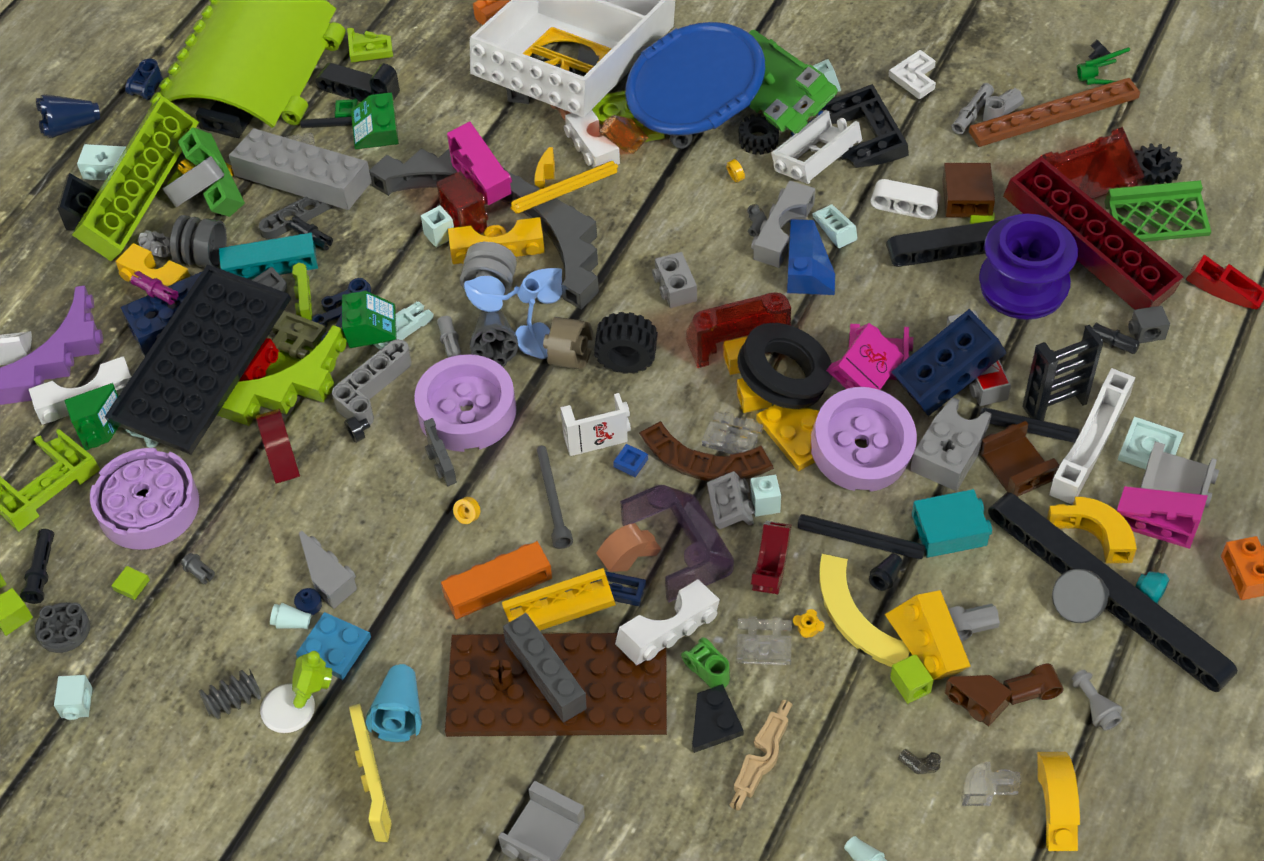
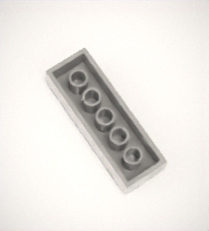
M255 128L229 154L234 176L346 210L351 208L372 182L368 162Z

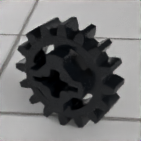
M1150 143L1148 148L1142 145L1140 151L1135 150L1134 156H1132L1130 163L1132 166L1131 172H1136V179L1143 178V184L1147 181L1150 182V185L1155 183L1164 184V182L1172 183L1173 180L1178 179L1181 172L1182 158L1177 157V151L1171 153V147L1169 146L1164 149L1162 144L1154 147Z

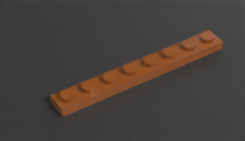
M1126 78L971 125L969 133L978 147L1138 99L1140 91L1130 78Z

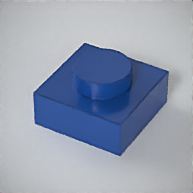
M626 444L613 461L614 468L636 478L648 461V454Z

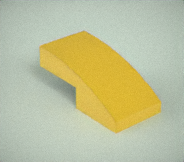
M549 147L544 152L536 168L534 182L535 186L540 189L545 188V180L554 179L555 161L553 147Z

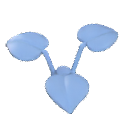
M546 268L531 272L524 278L520 287L516 286L507 295H504L505 287L503 283L495 277L480 276L465 281L464 289L468 299L482 311H499L503 305L502 300H508L515 294H518L519 299L523 303H529L527 326H520L515 332L518 339V347L527 355L539 359H546L548 357L547 349L543 347V340L545 335L550 333V329L542 322L532 325L531 319L536 298L545 304L555 303L560 299L562 295L561 268Z

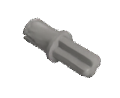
M450 316L440 317L437 320V325L441 333L440 342L444 344L447 357L461 355L458 344L459 335L454 330L452 318Z

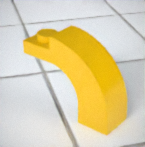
M1075 497L1073 505L1058 504L1049 507L1047 520L1056 527L1083 529L1096 536L1102 544L1105 563L1133 562L1137 550L1133 531L1125 518L1111 506L1095 499Z
M1037 752L1038 781L1043 788L1046 806V848L1048 851H1078L1080 808L1072 760L1067 752Z

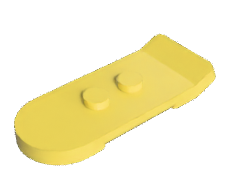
M359 703L349 706L359 750L355 751V756L359 768L364 767L365 775L361 776L364 791H370L372 799L369 823L375 841L388 842L392 823L370 736Z

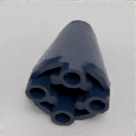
M48 94L36 98L37 111H40L42 115V120H39L40 132L47 136L48 139L92 124L95 120H100L98 103Z

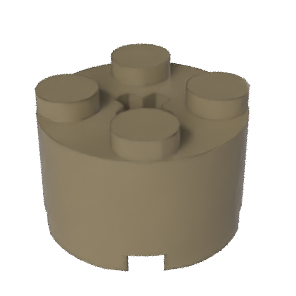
M554 317L550 333L546 334L543 340V347L547 349L548 364L572 369H583L591 354V349L587 348L588 340L593 341L591 324L581 320Z

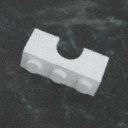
M592 110L585 117L574 113L565 115V134L568 138H572L576 150L582 152L588 166L595 168L609 161H614L617 165L620 164L619 147L609 134L597 137L600 136L599 119Z

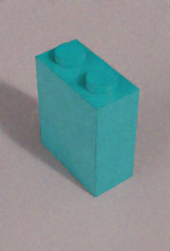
M974 489L914 501L912 518L921 543L925 545L927 558L988 545L989 536L992 535V526L990 520H986L984 517L982 499L977 498Z

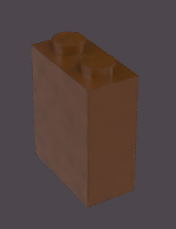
M944 163L942 182L946 217L993 216L995 196L991 163Z

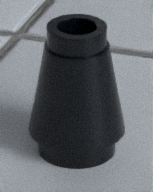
M892 553L871 569L869 576L870 584L879 591L891 588L903 564L902 558Z

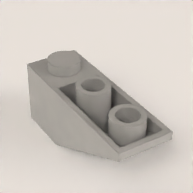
M300 531L299 536L314 588L319 592L321 599L335 609L357 590L354 580L356 575L348 566L343 567L339 564L337 557L328 550L326 552L323 550L321 544L314 536L309 537L303 531Z

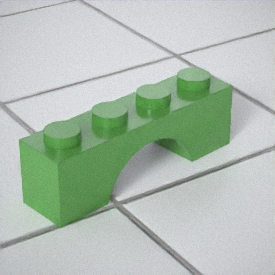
M192 127L178 140V143L186 159L197 166L212 156L220 167L224 176L209 185V189L203 195L211 212L230 217L245 202L212 134Z

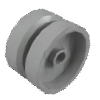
M484 241L473 244L468 248L465 255L464 266L460 275L461 286L464 289L465 281L480 276H492L503 283L505 287L504 295H507L511 290L517 266L515 255L505 246L495 242Z

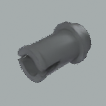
M189 553L181 562L183 570L192 573L202 584L210 582L215 575V571L204 564L198 554Z

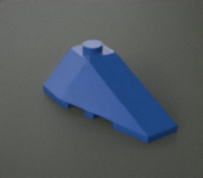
M791 219L787 293L835 295V272L814 220Z

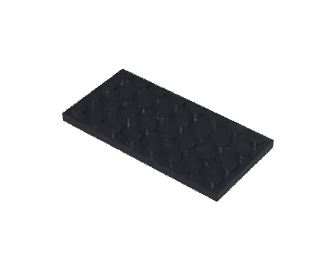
M207 264L106 414L105 419L107 422L192 455L291 301L290 295Z

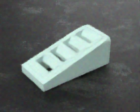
M832 204L812 213L815 221L838 248L857 240L856 225Z

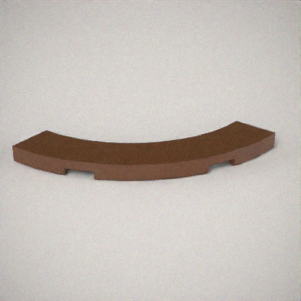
M661 421L639 432L647 447L663 463L684 475L696 479L712 481L733 471L740 479H749L774 469L761 445L742 453L730 454V456H714V454L691 450L682 445L681 442L669 433Z

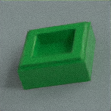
M336 100L334 116L352 117L351 110L358 105V100Z

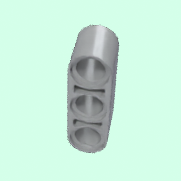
M210 156L164 187L163 190L174 206L178 207L223 177L224 173L212 156Z

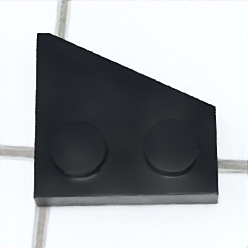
M723 684L697 693L692 741L694 753L744 735L742 725Z

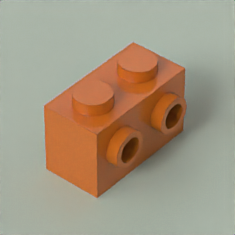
M1254 536L1226 542L1221 558L1240 599L1246 600L1264 596V546L1260 544L1258 537Z

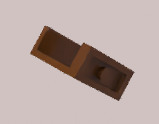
M1026 421L1012 424L999 433L987 435L982 440L980 456L1005 490L1017 497L1052 482L1060 466L1055 458L1044 461L1026 437L1029 425Z

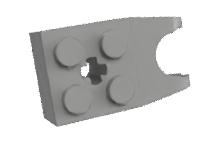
M952 398L934 418L915 449L910 471L957 492L979 454L992 414L985 411L976 419H964L957 413L960 400Z

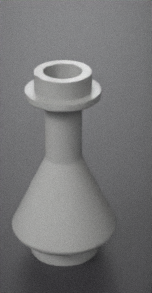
M1086 670L1077 672L1072 677V685L1075 688L1081 687L1088 697L1093 725L1095 727L1101 726L1105 731L1117 726L1123 719L1120 715L1122 707L1097 692L1090 682L1093 676L1090 672L1087 673Z

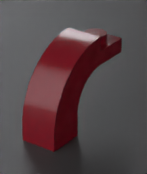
M280 409L256 415L275 483L300 477Z
M767 520L764 523L759 557L751 579L753 591L779 594L788 554L791 524Z

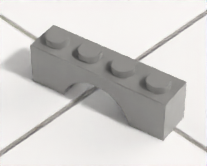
M789 181L786 188L781 189L777 204L772 205L768 220L763 221L759 236H755L752 241L751 249L754 250L753 260L780 268L789 247V236L781 228L788 222H791V219L806 220L814 206L815 188Z

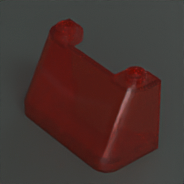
M1123 127L1111 131L1112 135L1109 137H1099L1094 142L1060 154L1059 152L1054 154L1049 152L1041 155L1091 199L1106 195L1109 189L1138 186L1137 182L1145 177Z
M774 292L697 312L686 330V341L697 368L709 366L710 354L717 353L716 343L747 336L754 328L766 323L791 325V306L786 296L782 293Z

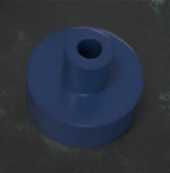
M305 588L296 594L294 604L296 609L310 613L312 616L320 611L322 600L317 590Z

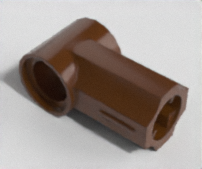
M1049 663L1035 667L1029 674L1004 680L1003 685L1012 691L1011 705L1039 697L1042 700H1050L1059 696L1064 691L1053 665Z

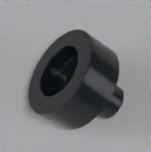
M1096 39L1090 45L1094 51L1088 57L1094 60L1108 55L1110 52Z
M353 416L344 421L346 429L355 443L365 439L364 430L370 428L366 418L358 422Z

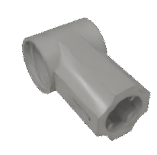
M1014 88L1006 91L999 97L991 96L987 98L983 122L1007 115L1023 105L1024 98L1021 91Z
M992 603L966 610L960 606L948 609L961 641L968 639L973 633L998 628L1000 624L998 611Z

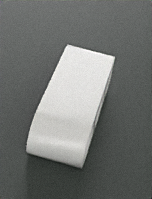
M881 179L875 185L871 204L876 209L922 219H933L936 216L941 195L932 188Z

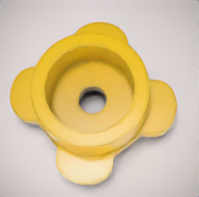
M808 609L805 614L801 616L796 615L793 618V624L798 626V632L804 638L813 637L818 631L824 630V622L818 619L817 612L813 609Z

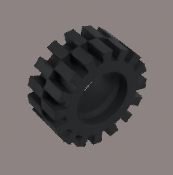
M758 113V117L751 114L750 119L746 116L744 121L741 120L739 126V144H741V148H745V151L748 153L752 150L754 155H756V152H760V155H763L764 151L770 153L771 149L774 150L779 142V129L768 122L765 116L761 117L762 113ZM761 132V133H764L765 135L756 136V135H753V133Z

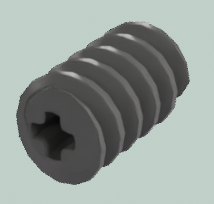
M250 668L249 676L243 670L239 671L240 680L230 675L229 685L220 680L219 690L212 684L209 685L208 695L202 689L198 691L209 716L213 714L217 719H221V709L228 715L231 714L232 704L238 710L241 709L242 699L250 705L251 695L261 700L260 689Z

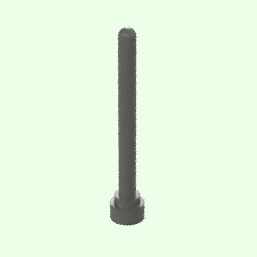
M540 445L537 448V454L554 524L551 539L555 548L563 549L573 544L571 530L564 526L547 449L545 446Z

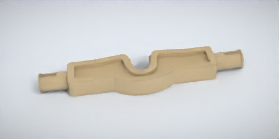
M786 700L781 701L777 712L769 714L764 726L755 737L754 746L766 753V755L763 757L751 754L746 755L741 771L734 783V791L736 793L729 804L731 808L734 809L736 806V810L739 811L746 796L749 798L753 796L762 776L770 772L775 766L779 756V742L788 726L787 715L793 706L789 701L787 704Z

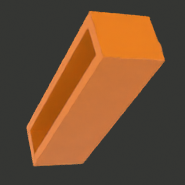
M538 541L531 544L522 545L519 549L508 554H501L494 560L484 564L475 565L468 571L449 576L441 582L442 590L457 620L552 579L551 565Z

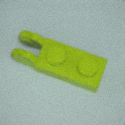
M297 263L292 268V274L295 278L296 300L299 299V303H295L296 315L312 321L311 291L307 268L304 263Z

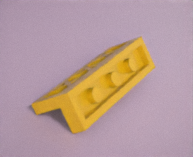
M604 568L502 602L509 622L527 613L539 631L616 605Z

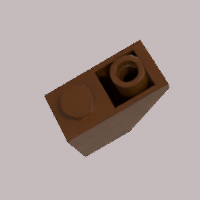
M991 675L952 676L947 680L945 694L951 702L961 705L969 711L976 721L983 722L989 727L1009 705L1012 691Z

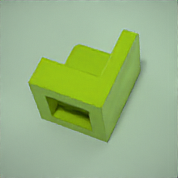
M912 655L892 665L890 678L907 704L931 693L933 678L917 655Z

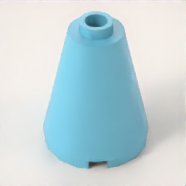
M405 664L395 665L389 669L366 715L365 723L367 729L371 733L372 730L379 734L378 738L382 740L405 742L410 739L411 735L416 733L417 736L421 729L422 719L416 674L411 667Z

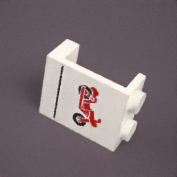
M619 393L614 394L615 411L576 421L570 405L560 407L563 436L570 456L628 442L627 432L631 431L628 419L630 412L627 402H622Z

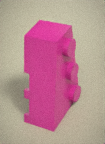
M1124 486L1117 511L1125 518L1133 532L1190 549L1201 521L1208 495Z

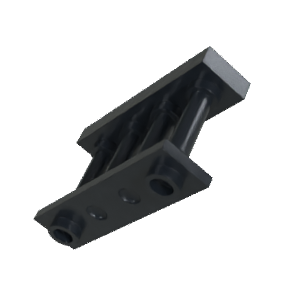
M1090 324L1085 326L1082 341L1057 351L1051 350L1045 342L1036 345L1022 405L1030 418L1044 421L1047 407L1076 396L1082 406L1087 405L1103 346L1102 337L1093 330ZM1078 354V357L1058 364V361ZM1074 369L1073 373L1055 379V376H1058L1060 374L1066 373ZM1070 385V388L1051 395L1052 391Z

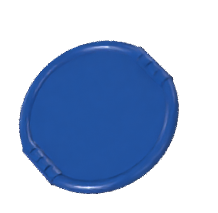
M704 22L684 26L679 29L675 28L643 50L633 64L625 88L628 108L642 125L663 134L691 135L716 129L748 107L758 93L765 75L763 50L751 34L734 25Z

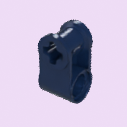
M148 58L139 63L137 69L126 82L125 89L128 95L133 96L136 94L146 100H150L153 97L154 92L163 80L159 65L155 59Z

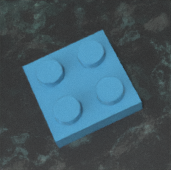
M324 612L297 651L296 657L298 658L311 651H317L320 658L326 662V667L332 668V675L343 680L370 640L371 635L370 632Z

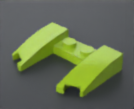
M60 429L56 430L58 438L46 443L41 435L34 438L35 443L56 464L20 491H17L0 476V515L18 532L39 517L36 509L66 488L74 480L81 485L100 471L94 457Z

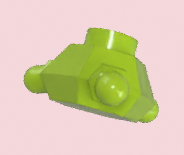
M311 651L308 654L302 655L295 662L292 690L296 694L293 705L298 709L305 706L312 693L318 692L321 689L327 690L331 682L332 668L326 667V662L320 658L317 651Z

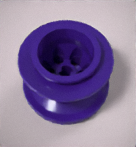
M1038 214L1009 216L997 222L989 230L984 247L987 258L983 262L979 274L981 291L989 305L1006 316L1024 320L1042 318L1056 311L1068 296L1071 286L1069 272L1074 267L1078 257V247L1072 233L1058 221Z

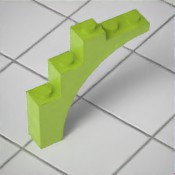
M333 325L320 344L293 366L267 377L238 382L217 416L250 426L256 415H259L261 406L271 410L280 409L281 413L287 415L290 407L295 405L297 395L324 403L327 395H330L334 388V381L330 372L334 370L336 360L340 352L345 350L347 344L342 328Z

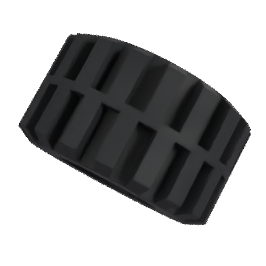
M631 312L609 314V317H604L602 322L598 324L594 356L599 364H604L606 369H612L613 372L634 374L638 373V371H644L655 360L658 337L657 328L655 325H652L649 319H644L642 315H634Z

